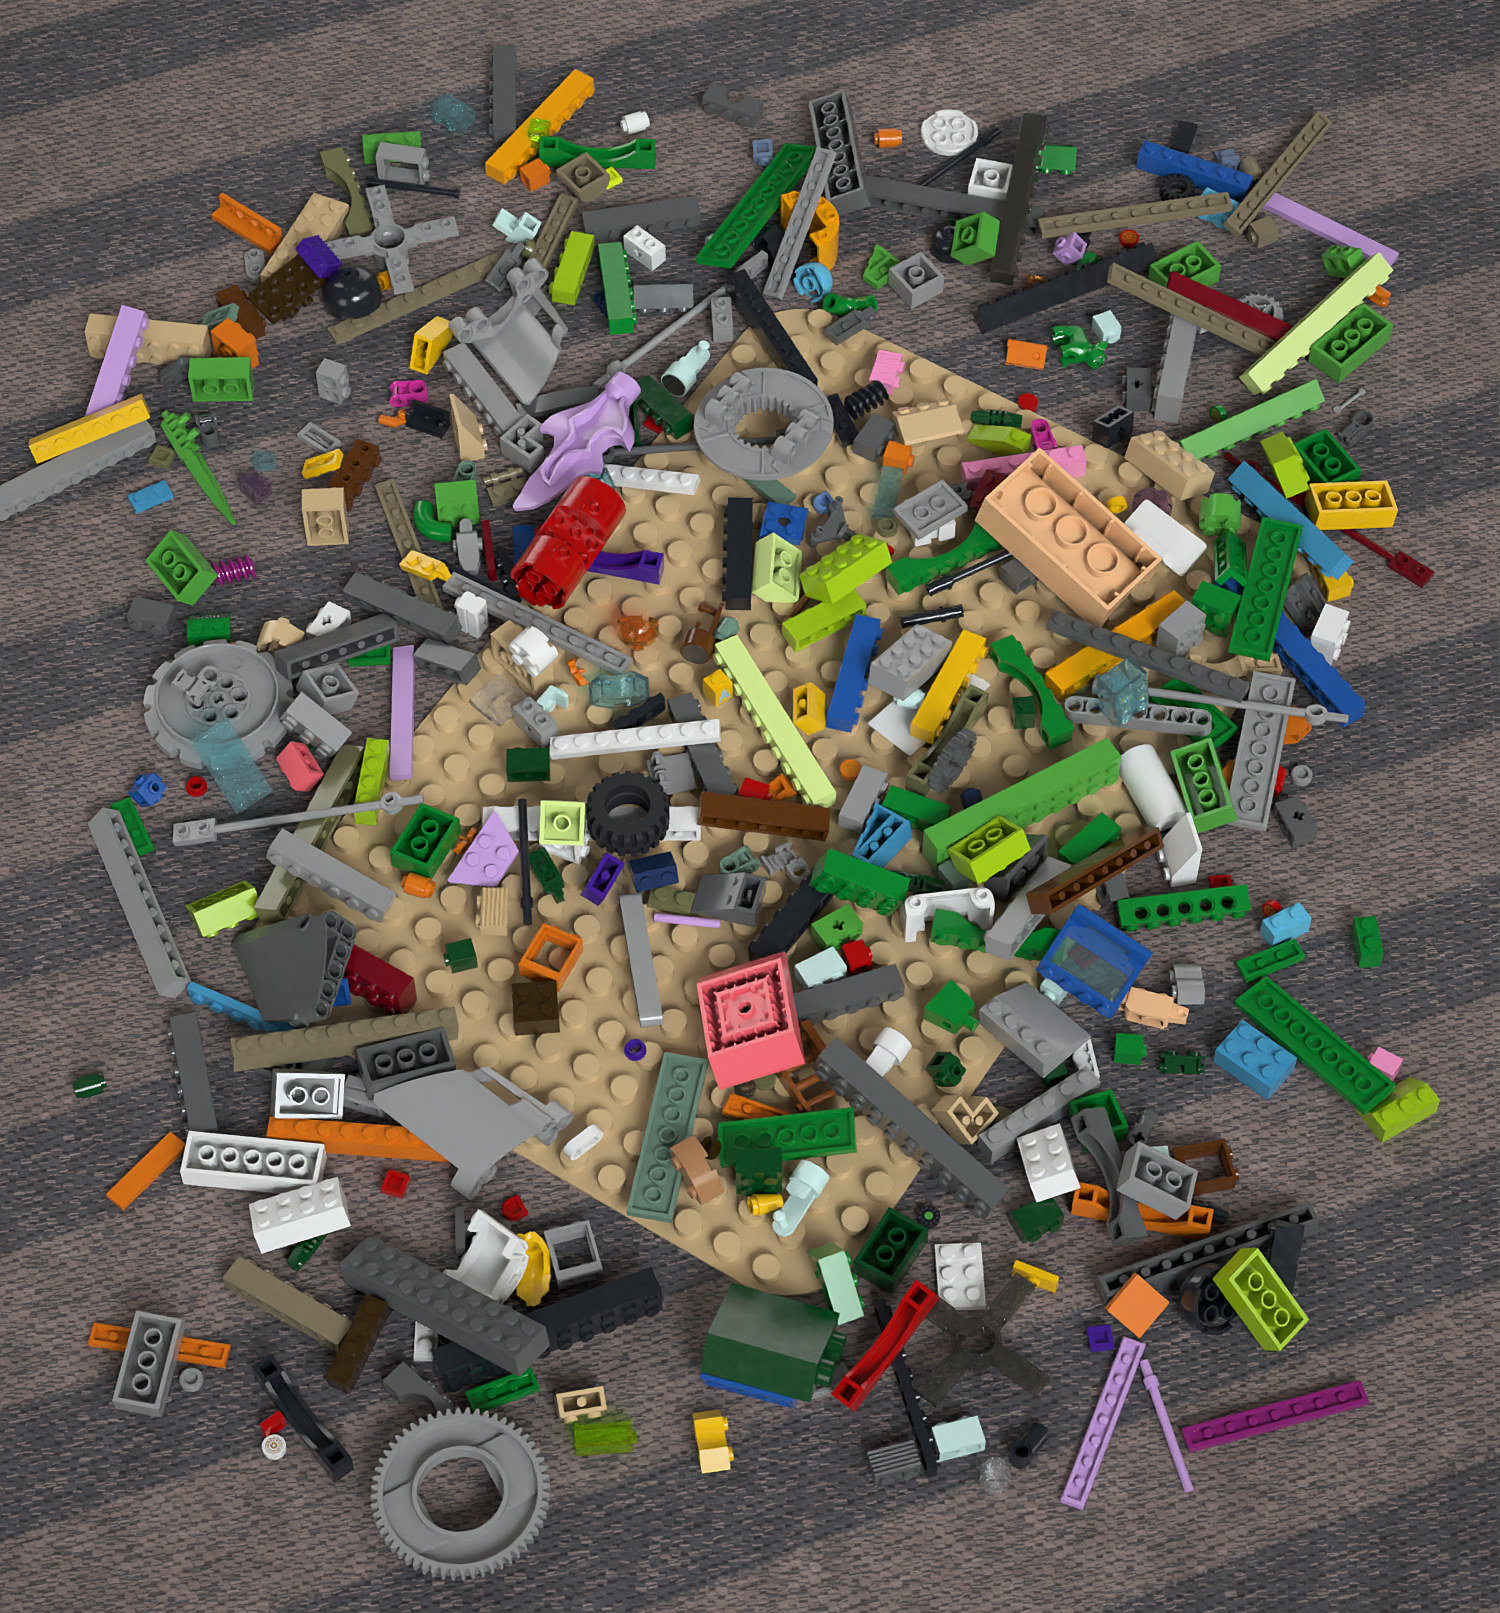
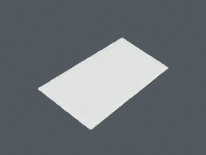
M972 674L970 677V684L984 691L990 686L988 682L978 678L976 675ZM920 687L918 688L921 689L922 692H926V695L929 692V690L922 689ZM892 701L868 723L909 756L926 743V741L910 735L911 722L919 708L914 710L897 706V701Z

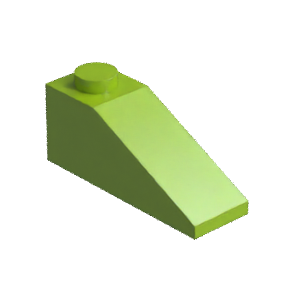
M975 424L966 441L1005 457L1028 453L1031 435L1014 427Z

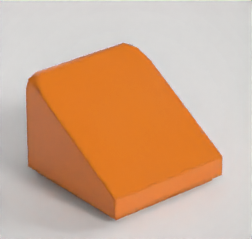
M780 774L768 783L772 800H779L781 802L797 794L789 778L783 774Z

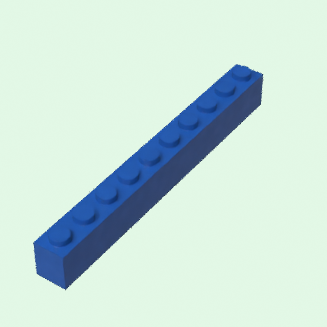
M1232 576L1222 586L1215 579L1213 584L1241 595L1242 598L1245 586H1242ZM1282 610L1273 651L1278 654L1279 658L1328 712L1349 715L1348 723L1338 722L1342 728L1362 718L1366 707L1363 698L1358 696L1352 690L1351 685L1340 677L1336 668L1330 666L1325 660L1324 655L1312 646L1311 641L1300 633L1298 627L1290 622Z

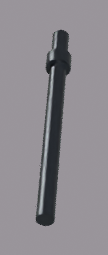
M996 127L988 134L984 133L978 138V141L915 185H929L978 149L989 145L992 139L1001 134V130Z
M522 798L518 799L522 881L520 908L523 909V924L531 925L534 904L530 886L527 799Z

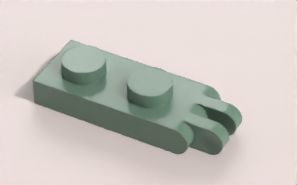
M231 303L208 311L204 316L199 317V324L197 325L208 326V331L210 332L227 318L235 322L239 306Z

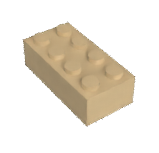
M1159 430L1131 437L1124 457L1180 501L1208 493L1215 474L1207 464L1200 462L1192 453L1184 450L1177 442L1172 441L1164 432Z

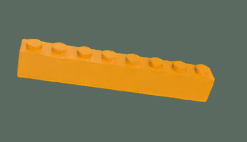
M574 69L485 162L486 175L504 185L509 180H513L520 167L526 165L528 160L538 153L540 136L551 137L554 132L557 133L561 125L565 121L570 120L573 112L576 109H580L584 101L594 94V78Z
M1175 590L1169 594H1164L1155 603L1148 604L1143 611L1136 615H1131L1126 622L1114 626L1111 631L1149 645L1157 639L1159 624L1178 609L1185 600ZM1086 645L1078 653L1066 657L1061 664L1049 668L1045 673L1044 684L1052 690L1053 695L1061 702L1095 680L1096 674L1103 675L1123 662L1124 659Z

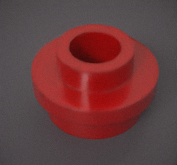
M199 776L191 777L186 783V792L192 797H200L207 791L206 781Z

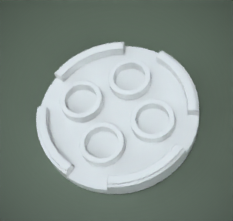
M945 109L936 111L934 115L925 119L921 126V139L925 146L941 155H958L974 144L978 138L976 122L964 115V112Z

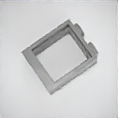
M380 142L376 153L378 179L425 185V182H429L430 170L427 169L429 157H426L425 148ZM390 160L418 164L419 170L390 166Z
M589 1220L575 1221L563 1227L554 1226L544 1231V1239L550 1252V1262L558 1290L603 1279V1268ZM586 1237L592 1263L560 1270L553 1244Z

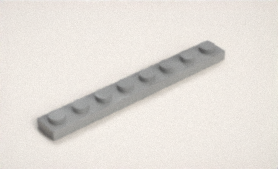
M820 147L816 149L762 293L765 296L783 299L837 153L833 150Z

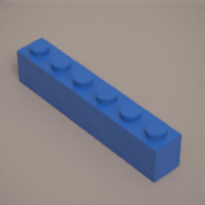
M1146 140L1138 153L1137 169L1167 178L1168 175L1172 177L1175 173L1176 176L1183 174V177L1187 175L1189 180L1192 179L1193 183H1195V188L1205 191L1208 187L1218 193L1228 192L1230 199L1240 203L1252 188V175Z
M856 614L827 713L826 728L851 733L853 725L858 724L860 713L857 711L858 708L863 707L864 703L862 693L868 689L867 676L870 672L872 658L877 657L879 645H876L877 640L881 641L883 636V628H880L881 619Z

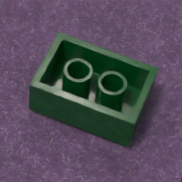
M889 1207L853 1260V1273L893 1295L927 1244L929 1229Z

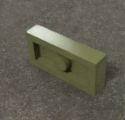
M668 887L655 888L651 890L648 907L690 916L696 893Z

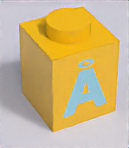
M718 669L703 679V694L717 707L733 697V682L721 669Z

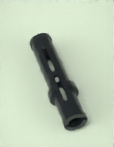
M962 604L944 608L939 606L938 609L900 615V623L902 629L915 626L916 624L923 625L939 621L944 623L946 620L964 617V610Z

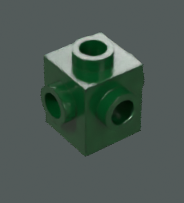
M936 1052L925 1068L932 1076L934 1083L940 1087H955L961 1082L962 1076L966 1071L960 1059L953 1055L952 1052Z

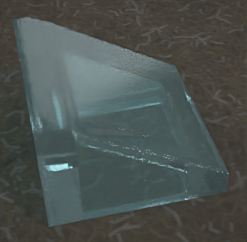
M255 451L250 459L256 475L279 468L273 452Z

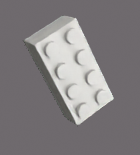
M338 1177L326 1179L319 1183L249 1204L253 1234L261 1253L351 1226L346 1197Z

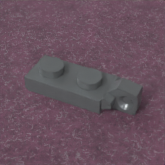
M518 242L512 249L508 247L483 282L500 293L508 282V272L513 268L519 267L522 257L520 254L525 246Z
M871 306L862 312L854 310L826 327L824 334L837 346L868 327L871 321L876 318V311Z

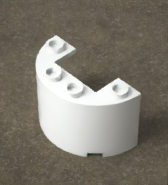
M478 1209L471 1217V1223L467 1229L470 1232L478 1233L473 1236L470 1248L462 1256L460 1266L457 1270L445 1269L442 1273L503 1304L515 1290L525 1272L529 1259L526 1250L529 1247L515 1233L486 1212Z

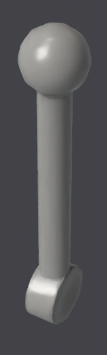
M1360 388L1357 391L1358 393H1356L1354 396H1352L1350 399L1344 402L1341 406H1335L1333 412L1335 414H1340L1341 410L1344 407H1346L1359 396H1363L1365 394V390L1363 388Z

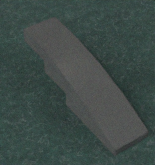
M598 386L578 387L540 395L530 405L519 402L516 403V406L522 418L528 414L533 418L541 416L544 420L558 412L589 403L599 396L600 393Z

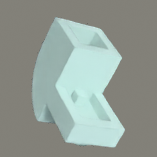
M502 208L492 226L507 235L506 241L515 244L521 242L523 244L526 239L532 240L535 237L542 222L526 212L518 219Z

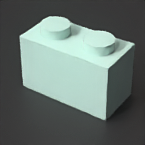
M832 946L796 964L794 977L802 989L807 990L846 978L847 966Z
M963 1416L957 1421L950 1423L940 1422L931 1429L934 1448L938 1453L940 1462L985 1450L986 1440L978 1416Z

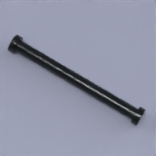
M369 176L368 178L369 188L385 185V188L453 196L455 199H459L461 194L460 187L452 189L376 179L374 176Z

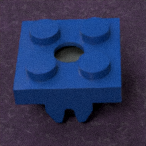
M768 501L760 531V539L775 533L790 544L800 546L805 534L809 508Z

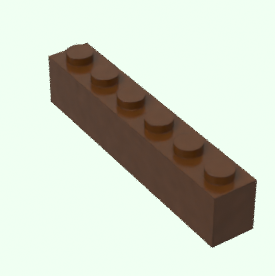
M712 791L701 792L698 802L697 825L826 841L830 827V808L819 805L809 806L800 803H786L779 800H763L757 797H740L734 794H717Z

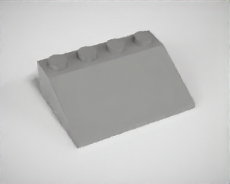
M1028 982L995 996L979 1009L980 1025L1042 1078L1047 1076L1091 1038L1090 1034Z

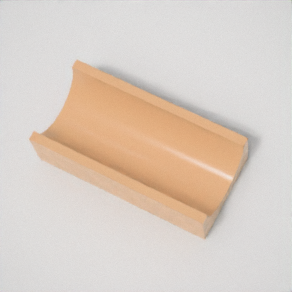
M1038 448L984 498L975 519L982 528L1084 621L1099 627L1103 626L1111 613L1141 583L1146 585L1152 579L1162 561V558L1041 448Z

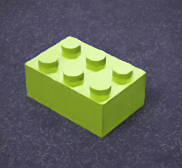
M1282 431L1261 440V445L1273 475L1286 499L1308 490L1307 482L1310 479L1306 469L1303 467L1302 458L1291 438H1286Z
M999 815L947 850L955 870L979 885L987 881L989 877L998 871L1004 870L1013 861L1022 858L1031 848L1023 829Z

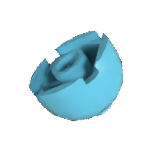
M808 262L795 270V288L801 296L805 293L812 298L810 302H818L830 293L833 286V278L825 265L819 262ZM815 289L818 292V294L809 295L808 291L812 292Z

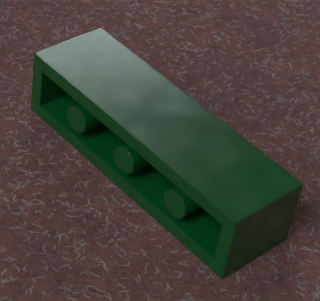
M650 375L637 382L641 389V394L636 398L637 405L646 416L649 415L657 426L660 425L667 435H671L677 440L694 429V420L691 412Z

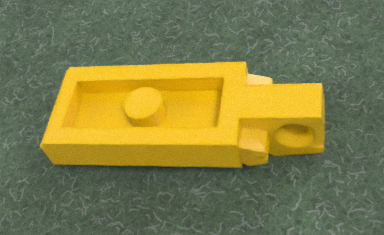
M411 550L399 563L402 570L429 581H433L436 577L448 581L452 576L448 567L442 561Z

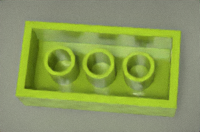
M857 534L851 537V540L845 544L838 546L829 555L822 557L815 565L806 568V571L801 573L799 577L806 597L834 604L890 565L892 559L886 541Z
M1241 1248L1212 1278L1263 1350L1281 1351L1309 1320L1258 1248Z

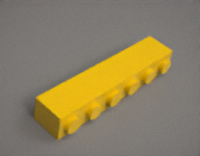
M139 394L29 439V448L38 464L149 419L150 410L143 395Z
M963 629L911 722V736L934 744L944 730V724L950 720L953 708L957 706L963 690L966 691L970 685V677L972 674L975 675L977 673L980 659L986 657L988 652L986 647L987 638Z

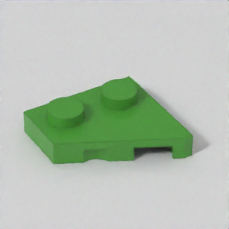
M878 244L875 245L874 253L870 257L868 267L863 274V281L878 291L888 283L889 269L901 263V261Z

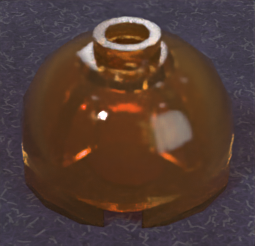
M642 616L621 617L620 621L617 620L618 637L624 645L631 647L632 651H643L644 647L652 645L658 637L659 621L655 618L649 617L647 621L643 620Z

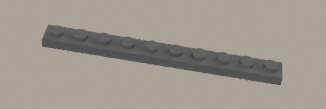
M1054 610L1046 624L1047 631L1239 703L1242 702L1249 689V682Z

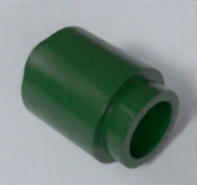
M98 1071L77 1077V1080L72 1081L77 1099L81 1097L86 1099L104 1093L103 1088L107 1087L104 1075H99Z

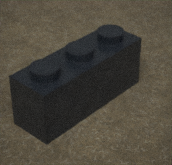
M1277 1220L1276 1226H1271L1269 1240H1273L1271 1249L1267 1248L1265 1259L1292 1295L1305 1227L1301 1224Z

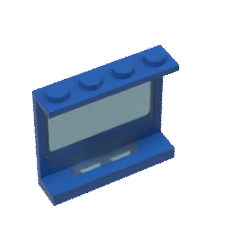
M1078 904L1039 963L1036 971L1041 973L1044 978L1050 979L1059 985L1064 991L1076 996L1082 1003L1088 1004L1097 1010L1100 1015L1111 1019L1153 952Z

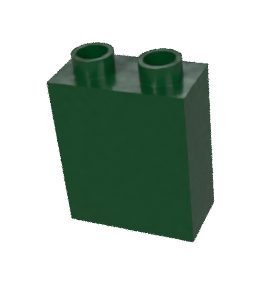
M731 1283L707 1332L700 1372L810 1403L817 1385L829 1388L836 1361L840 1362L847 1334L836 1332L840 1313Z

